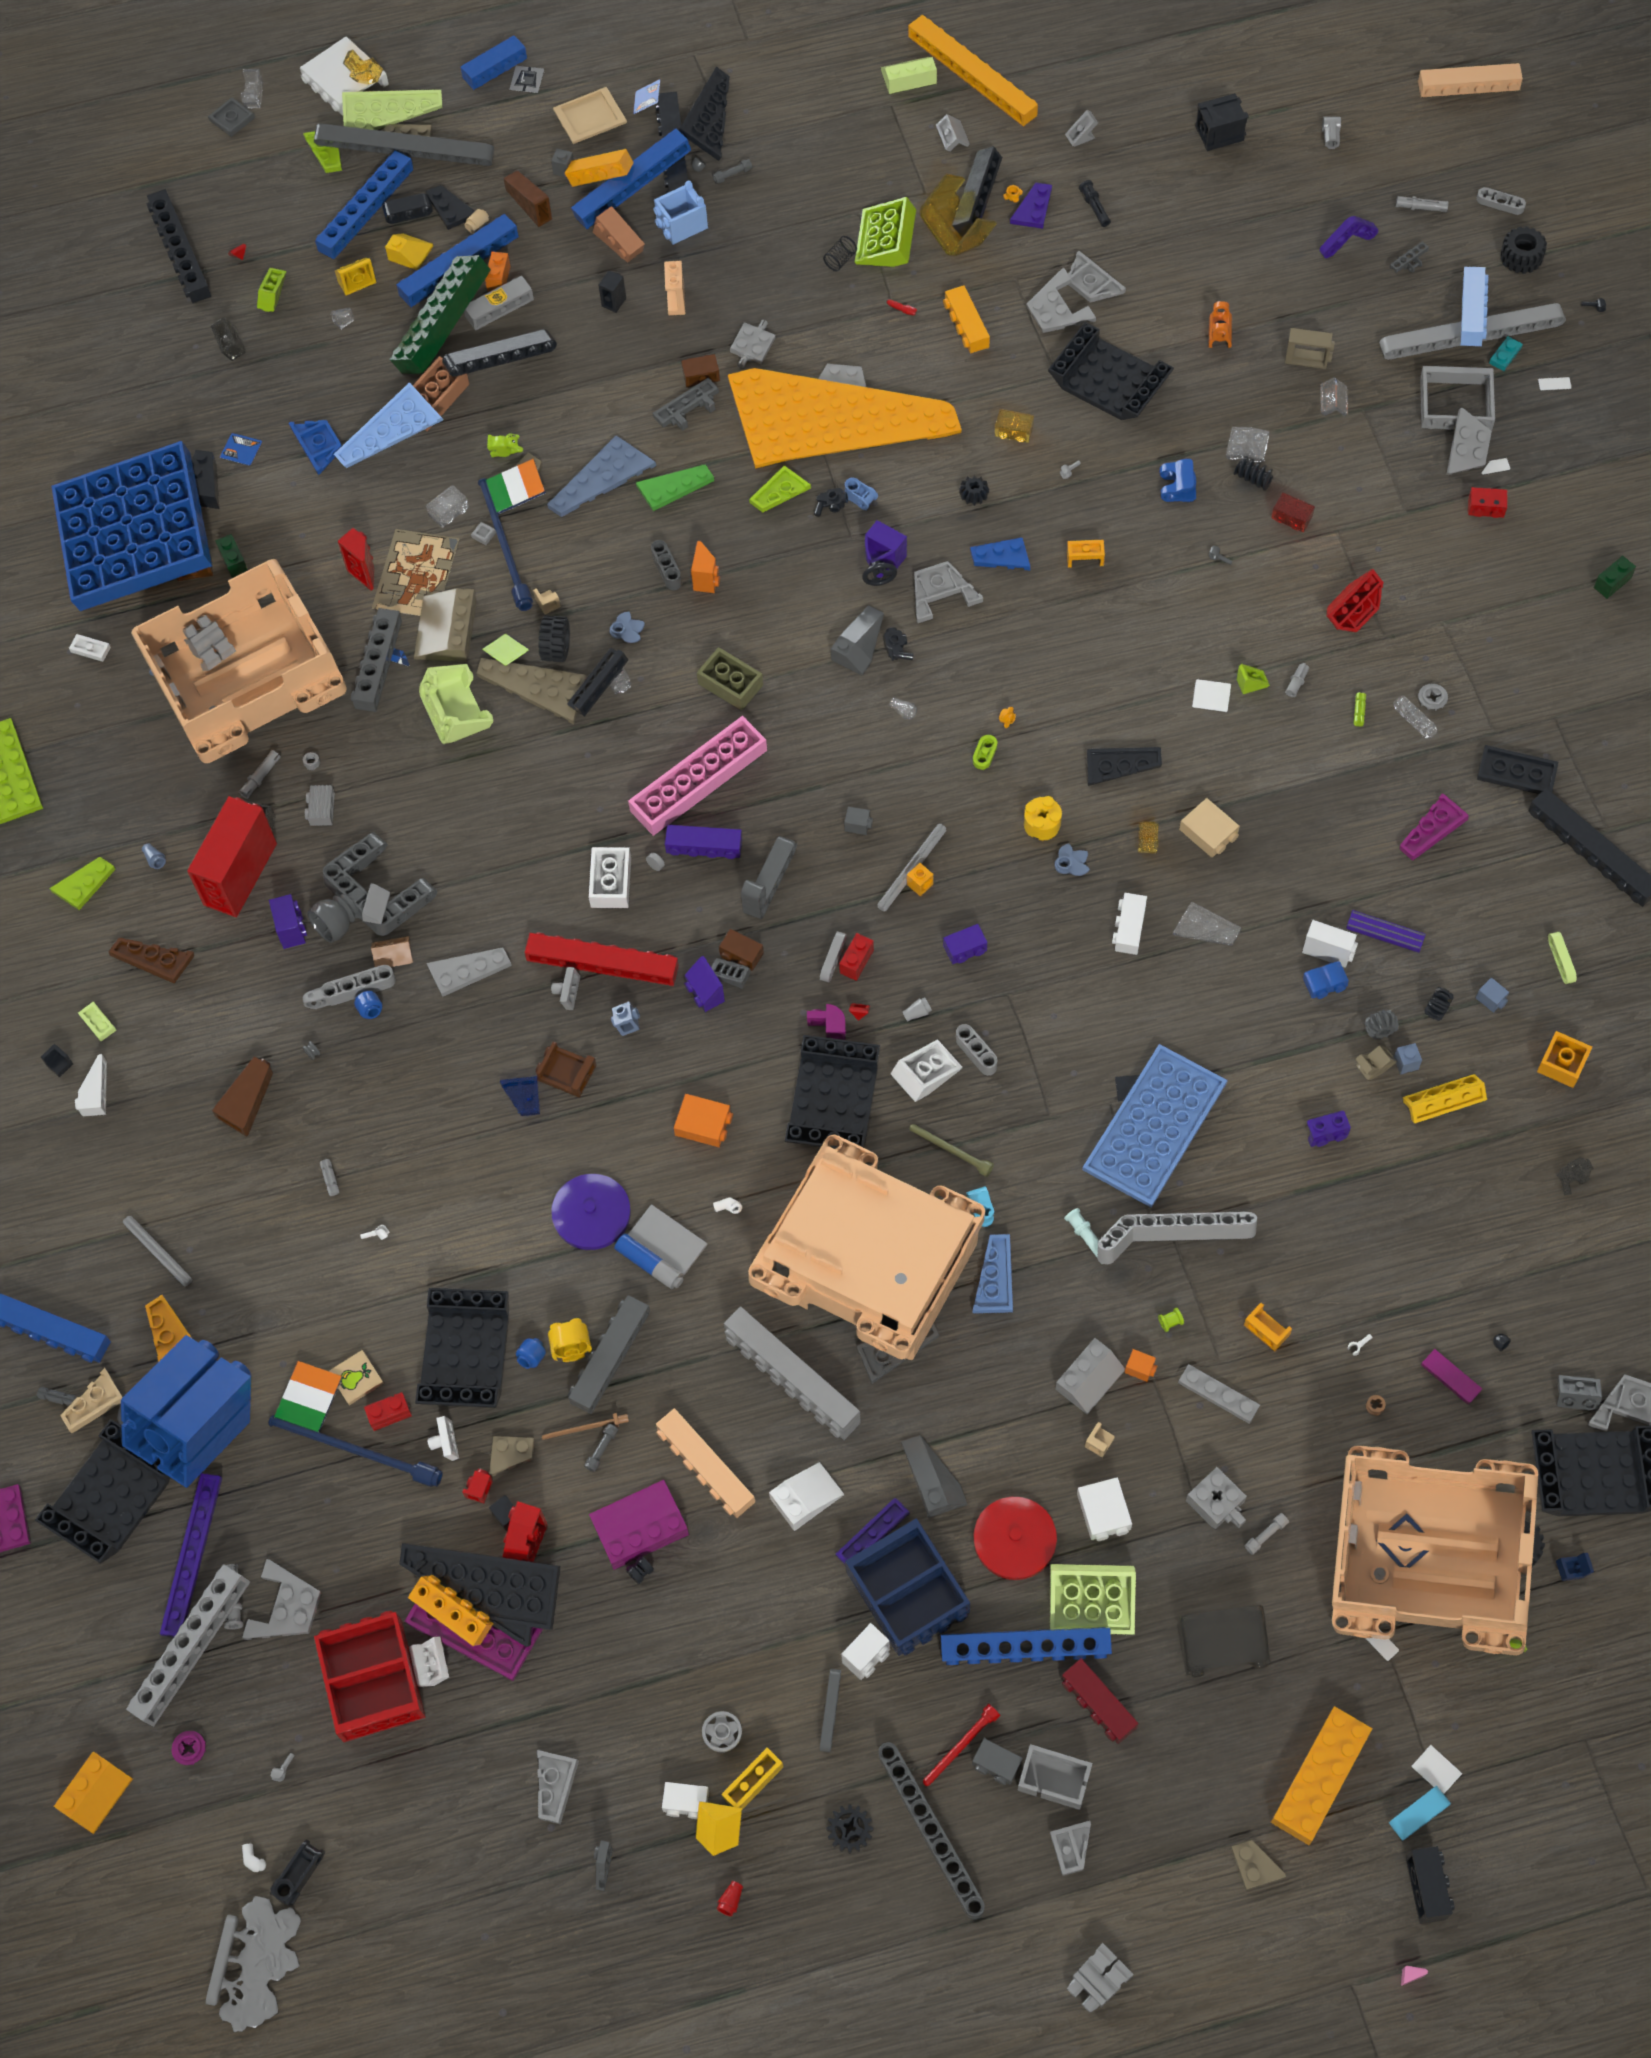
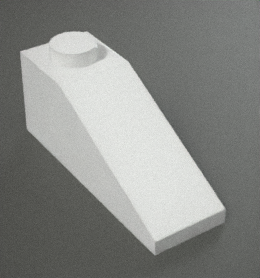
M102 1054L97 1056L78 1091V1098L75 1099L76 1110H79L82 1116L106 1115L107 1061Z

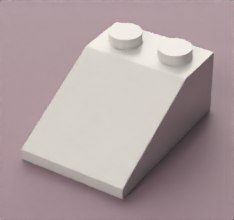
M937 1039L900 1059L891 1075L916 1102L929 1095L962 1069V1066Z
M819 1462L785 1480L770 1491L769 1495L770 1500L795 1531L844 1496V1493Z

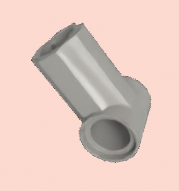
M1323 117L1322 132H1324L1325 146L1328 149H1335L1340 145L1341 117Z

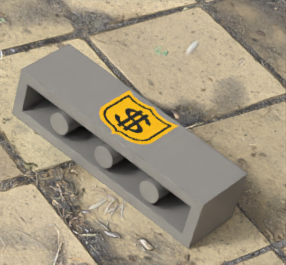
M520 276L471 301L464 311L465 317L476 331L533 301L532 289L525 279Z

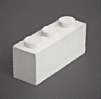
M1125 893L1124 899L1119 900L1118 910L1121 911V916L1116 917L1115 927L1119 928L1118 933L1114 932L1112 944H1116L1115 951L1137 955L1147 896Z

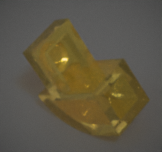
M353 49L347 52L343 64L351 72L349 77L358 83L372 84L378 82L383 68L373 58L363 61Z
M1139 821L1138 853L1157 854L1159 843L1158 822Z

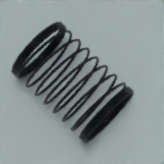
M842 236L836 242V246L834 244L831 249H835L840 242L839 246L841 245L848 255L851 254L849 256L851 258L857 252V245L850 237ZM841 238L849 239L855 246V252L854 250L853 252L850 249L848 250L843 245ZM827 252L823 256L825 264L833 271H839L850 258H847V255L844 253L843 255L846 258L841 260L844 263L840 264L838 259L831 253ZM826 255L828 258L831 256L838 263V270L832 268L826 262Z

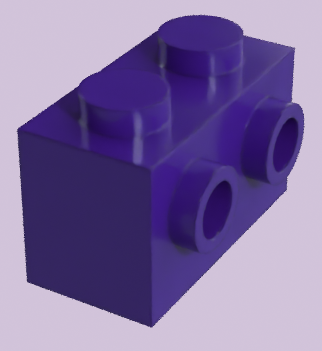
M976 924L943 937V947L953 965L955 963H963L970 957L984 954L987 951V940L979 925Z

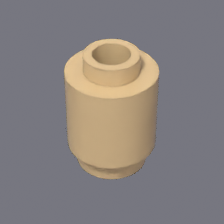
M477 209L466 219L465 228L471 234L479 231L489 222L487 212Z

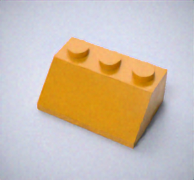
M92 1752L53 1807L94 1834L133 1779L95 1752Z

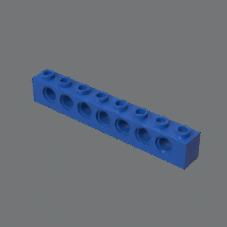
M396 150L387 157L382 166L378 167L374 175L367 180L365 185L338 212L337 216L327 225L324 231L317 236L315 242L319 252L332 259L339 255L414 170L411 158Z
M1109 1627L941 1634L942 1661H946V1665H958L959 1661L967 1660L968 1664H980V1660L988 1659L989 1663H1001V1659L1010 1658V1662H1022V1658H1031V1661H1044L1043 1657H1052V1660H1065V1656H1073V1659L1078 1660L1081 1658L1086 1659V1655H1094L1095 1659L1107 1658V1654H1112L1111 1631ZM1086 1638L1094 1639L1095 1645L1092 1649H1085L1083 1643ZM1046 1639L1051 1640L1053 1643V1647L1049 1651H1044L1041 1648L1042 1642ZM1065 1639L1073 1640L1074 1646L1071 1650L1063 1649L1062 1643ZM1025 1640L1030 1641L1032 1644V1648L1028 1652H1023L1020 1649L1021 1642ZM1003 1641H1007L1011 1645L1007 1653L999 1651V1645ZM982 1642H986L990 1646L986 1654L978 1652V1645ZM960 1643H965L969 1647L968 1652L964 1655L957 1653L956 1649Z

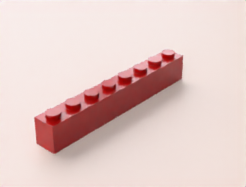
M540 932L529 934L525 949V957L529 962L565 968L574 967L576 970L674 986L679 968L678 958L673 955H658L652 951L641 952L634 948L623 949L616 945L605 946L598 942H583L580 939L570 940L562 936H547Z

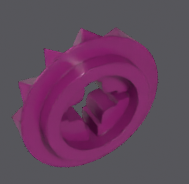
M195 1731L182 1732L173 1741L172 1755L178 1763L184 1766L194 1765L199 1760H202V1756L206 1752V1742ZM183 1743L188 1745L194 1744L192 1748L195 1753L187 1752L185 1754L186 1748Z

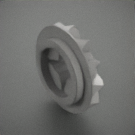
M1427 684L1420 689L1418 694V701L1421 702V706L1427 707L1428 710L1435 709L1436 711L1439 708H1443L1448 700L1446 690L1438 684ZM1431 693L1436 698L1435 702L1430 698Z

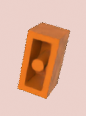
M491 252L488 264L491 271L485 278L488 292L507 283L511 267L508 253Z

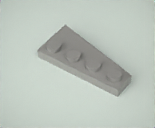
M503 947L427 963L442 997L512 966Z

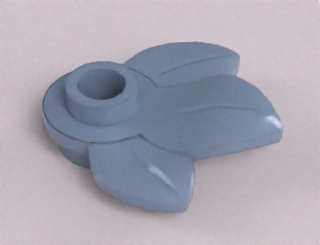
M624 612L611 625L610 634L613 638H622L625 642L635 643L641 640L639 633L643 630L645 623L640 620H632L630 612Z
M1069 843L1059 849V858L1055 861L1057 872L1061 874L1070 873L1074 876H1081L1089 872V867L1084 864L1088 856L1087 851H1073Z

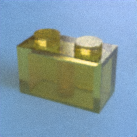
M1000 409L995 424V436L1002 439L1007 438L1029 443L1034 425V415Z

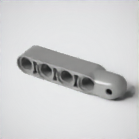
M381 965L327 982L320 988L308 991L303 995V1003L305 1007L310 1009L337 1005L356 999L364 991L378 992L388 989L395 984L396 979L390 966ZM352 986L350 990H345L347 987ZM330 992H334L333 995L328 996Z

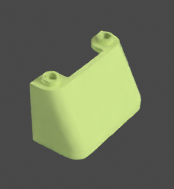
M467 664L427 668L419 687L422 702L443 744L452 743L488 729L493 723L492 714L488 710L480 711L469 688L473 681V673Z

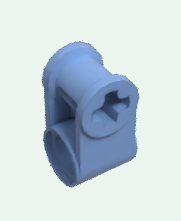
M849 478L846 480L845 492L848 494V500L858 505L861 509L867 510L870 503L878 498V494L873 488L868 487L858 479Z

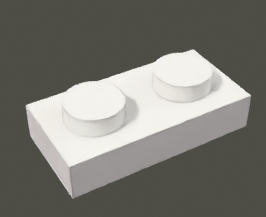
M76 634L69 650L71 653L103 662L111 647L109 643Z

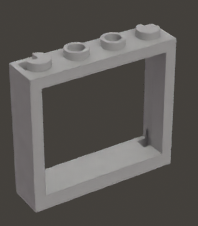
M1423 366L1420 376L1422 428L1455 429L1457 416L1428 415L1427 383L1485 385L1486 417H1474L1490 430L1493 429L1495 422L1493 368Z

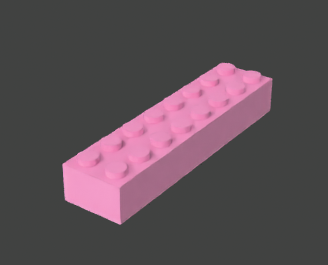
M741 716L628 801L630 812L653 836L764 754L767 751L766 739Z

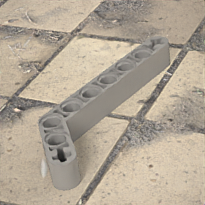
M1252 1212L1124 1215L1098 1241L1097 1259L1102 1264H1112L1133 1241L1252 1238L1256 1235L1257 1216Z

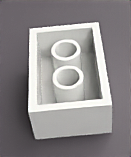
M592 847L589 885L591 908L629 907L631 872L629 848Z

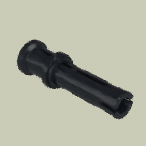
M1091 180L1082 182L1079 185V190L1084 194L1086 203L1091 205L1101 226H1108L1111 220L1099 201V193L1094 190L1093 182Z

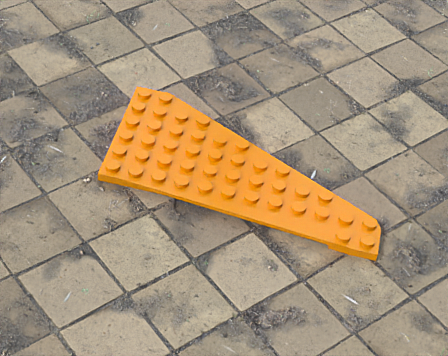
M757 368L728 375L755 469L793 459L925 438L927 440L961 433L962 430L955 408L943 400Z

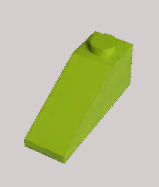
M269 268L258 290L257 308L266 312H274L278 304L286 271Z

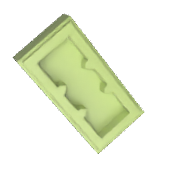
M94 1002L78 1012L79 1016L100 1041H103L116 1031L115 1027Z

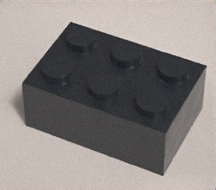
M1438 1846L1411 1850L1405 1858L1419 1923L1424 1924L1448 1919L1453 1914L1452 1911L1455 1910L1453 1898L1449 1897L1447 1890L1450 1887L1448 1875L1443 1872L1442 1866L1445 1865L1443 1853L1439 1852Z

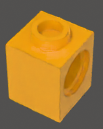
M919 863L907 874V885L921 896L933 885V873Z

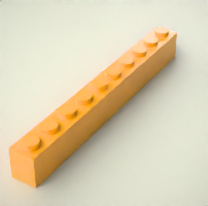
M921 15L908 25V37L1023 127L1037 116L1038 104L1035 100L1029 98L1022 90L1016 88L1012 82L1007 81L999 72L993 70L987 63H984L977 55L967 50L964 45L958 43L930 19Z

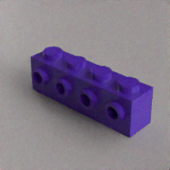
M667 825L666 853L671 855L684 854L692 857L699 855L709 858H740L743 839L742 830Z

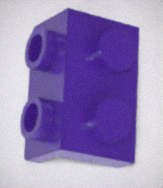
M1344 1111L1307 1121L1310 1130L1308 1138L1310 1147L1316 1145L1321 1147L1330 1141L1335 1140L1339 1142L1348 1137L1351 1127Z

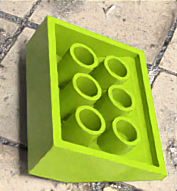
M907 197L863 209L855 256L856 264L895 267L909 262L916 208Z

